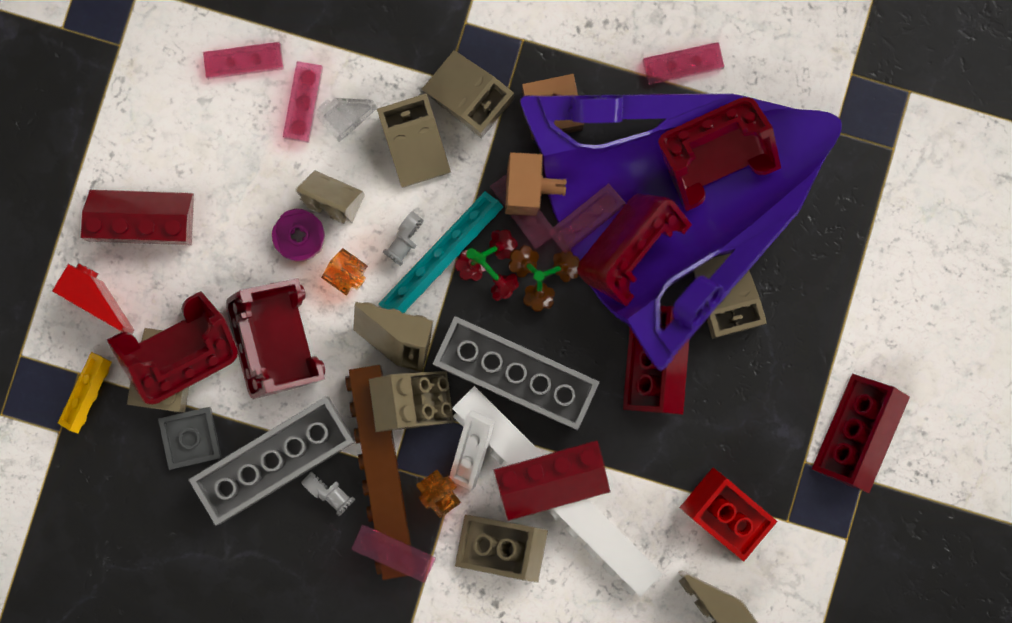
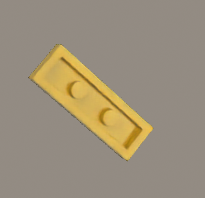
M90 353L58 424L69 431L79 433L81 427L86 422L92 403L97 399L99 388L109 373L112 361L96 353Z

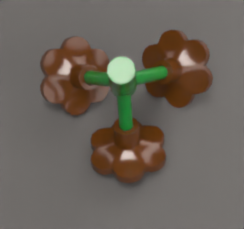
M523 245L519 250H513L510 254L511 261L508 264L510 271L515 272L519 277H525L528 273L534 274L537 284L535 286L529 285L525 288L523 302L526 306H531L536 312H540L544 308L549 309L554 305L555 291L543 283L546 276L555 273L564 282L579 277L578 264L580 259L577 256H573L569 249L556 253L553 257L555 263L553 268L546 271L537 270L536 262L539 259V254L528 245Z

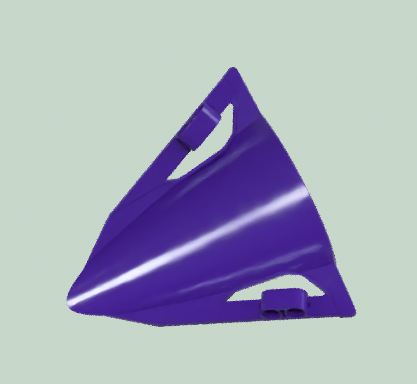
M733 93L525 95L520 99L524 116L542 155L544 178L566 179L565 196L548 194L561 233L573 256H577L581 260L629 199L636 194L662 196L672 200L692 224L684 235L678 231H673V235L670 238L661 234L631 271L637 280L634 283H630V293L635 297L627 307L590 286L612 314L629 324L645 353L659 370H663L668 366L681 347L788 224L798 215L825 158L836 144L841 133L842 123L836 115L820 110L795 109L752 98L757 102L773 127L781 169L770 174L758 175L752 171L750 166H746L703 186L706 194L704 202L686 211L679 199L658 143L660 136L666 131L747 96ZM622 119H663L654 129L602 145L579 144L554 125L556 120H572L577 123L622 122ZM731 254L710 279L699 276L688 287L674 305V320L665 330H660V298L665 290L715 256Z

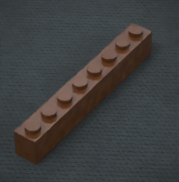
M381 365L350 369L349 376H345L347 391H352L354 402H349L351 416L352 418L356 417L358 428H354L356 444L361 443L362 454H358L360 470L365 469L366 480H362L364 496L369 495L371 505L366 506L369 522L374 523L375 532L371 533L373 548H378L379 558L375 559L377 575L382 574L383 580L414 575L416 571L393 432H376L369 379L383 376Z

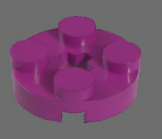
M292 209L283 213L276 224H274L272 241L276 250L283 257L292 261L302 262L313 258L322 250L325 241V231L321 221L314 214L304 209ZM300 228L301 232L306 233L301 242L291 238V235L295 234V229Z

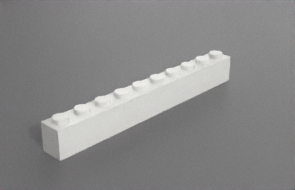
M475 386L452 408L456 412L453 417L463 427L466 416L471 410L495 421L488 445L493 449L490 454L500 464L505 461L508 465L543 456ZM588 499L547 510L556 520L561 517L568 524L565 529L575 539L580 536L587 543L584 548L594 558L599 555L605 561L602 566L613 577L618 574L624 580L621 585L632 596L637 593L641 597L663 575Z

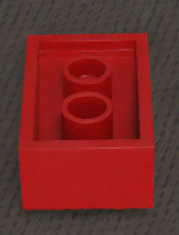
M80 263L76 267L68 264L52 292L119 331L133 334L134 329L110 291L103 281L97 279L99 273Z
M715 468L708 472L679 507L742 561L748 558L778 522Z

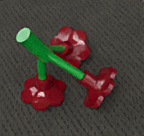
M507 229L492 232V240L489 242L490 249L482 253L472 248L461 252L460 259L455 262V268L459 271V276L462 280L472 279L473 281H478L482 278V273L487 271L495 283L491 288L492 298L495 301L509 298L519 286L518 277L512 273L508 276L497 275L486 262V256L495 253L498 259H510L511 252L518 245Z

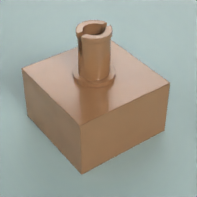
M574 74L522 84L523 96L578 95ZM572 120L554 121V125L565 133L581 131L584 128V123H577Z
M510 153L507 164L505 214L536 216L540 208V196L542 194L565 196L566 179L543 178V175H541V154Z

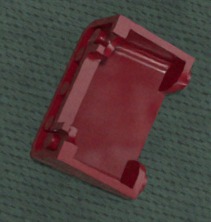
M749 97L734 100L666 131L660 136L658 141L675 189L686 211L704 202L706 194L703 186L746 166H750L752 171L758 175L770 174L781 169L773 127L757 102Z
M636 194L629 199L580 260L578 274L585 283L627 307L635 297L630 293V283H634L637 280L631 271L661 234L670 238L673 235V231H678L684 235L692 224L672 200L662 196Z
M298 278L239 290L226 301L227 314L238 350L246 387L252 399L325 380V365L323 361L319 360L316 356L311 357L298 309L305 299V290L300 285Z
M202 291L190 296L182 304L181 309L185 320L140 343L129 332H122L107 339L113 354L141 399L147 404L154 405L229 366L237 358L238 350L225 318Z

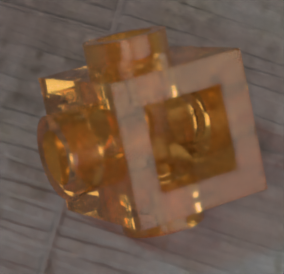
M342 248L330 260L321 278L347 296L353 288L358 290L366 280L363 274L368 265Z
M438 469L416 484L421 492L418 498L427 510L431 507L439 518L461 503L453 491L457 488L449 475L443 477Z

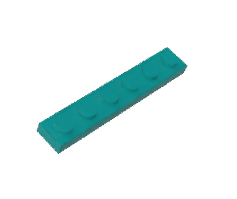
M484 191L378 305L384 309H397L405 313L432 282L443 273L448 265L460 255L465 247L478 236L481 230L496 217L503 208L502 204Z

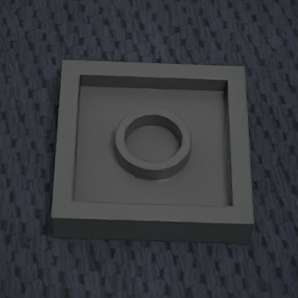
M211 407L158 418L169 470L222 458Z

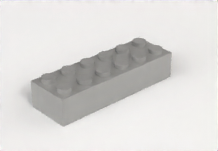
M454 316L433 362L434 366L576 431L579 429L599 385V381L456 316Z
M326 396L190 478L189 482L214 524L220 525L354 444L355 439L331 399Z

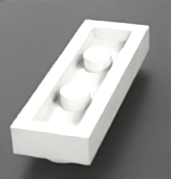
M472 410L467 414L448 480L471 491L476 487L495 421Z

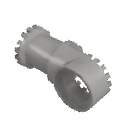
M412 211L398 228L399 231L396 234L397 238L388 249H384L383 253L401 266L403 264L402 260L411 248L415 249L417 246L409 238L415 234L414 232H417L416 227L419 229L418 225L421 226L424 220Z
M310 472L301 482L316 498H320L322 501L326 500L337 511L336 514L338 516L345 511L344 508H348L347 505L350 506L355 501L353 497H348L338 487L339 483L337 481L328 489L327 485L324 482L322 483V480L318 481V476L315 478L316 475L313 472Z

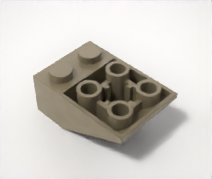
M455 50L421 89L480 138L486 134L514 100L513 91Z
M427 93L377 109L402 188L451 173Z
M316 170L296 189V192L301 197L300 200L303 201L306 208L319 214L324 210L328 212L327 214L331 219L342 224L345 221L353 222L365 195L362 190Z
M731 254L714 257L693 271L695 280L699 276L710 279ZM749 270L708 316L707 323L712 339L767 324L761 300Z
M355 302L353 330L396 366L420 372L423 371L430 346L433 320H429L421 315L404 314L397 309L376 307L369 302Z
M447 371L390 374L369 379L376 432L454 423Z
M682 570L678 572L682 577L679 583L690 596L694 594L698 600L694 602L706 618L710 616L713 619L712 623H758L745 604L737 597Z

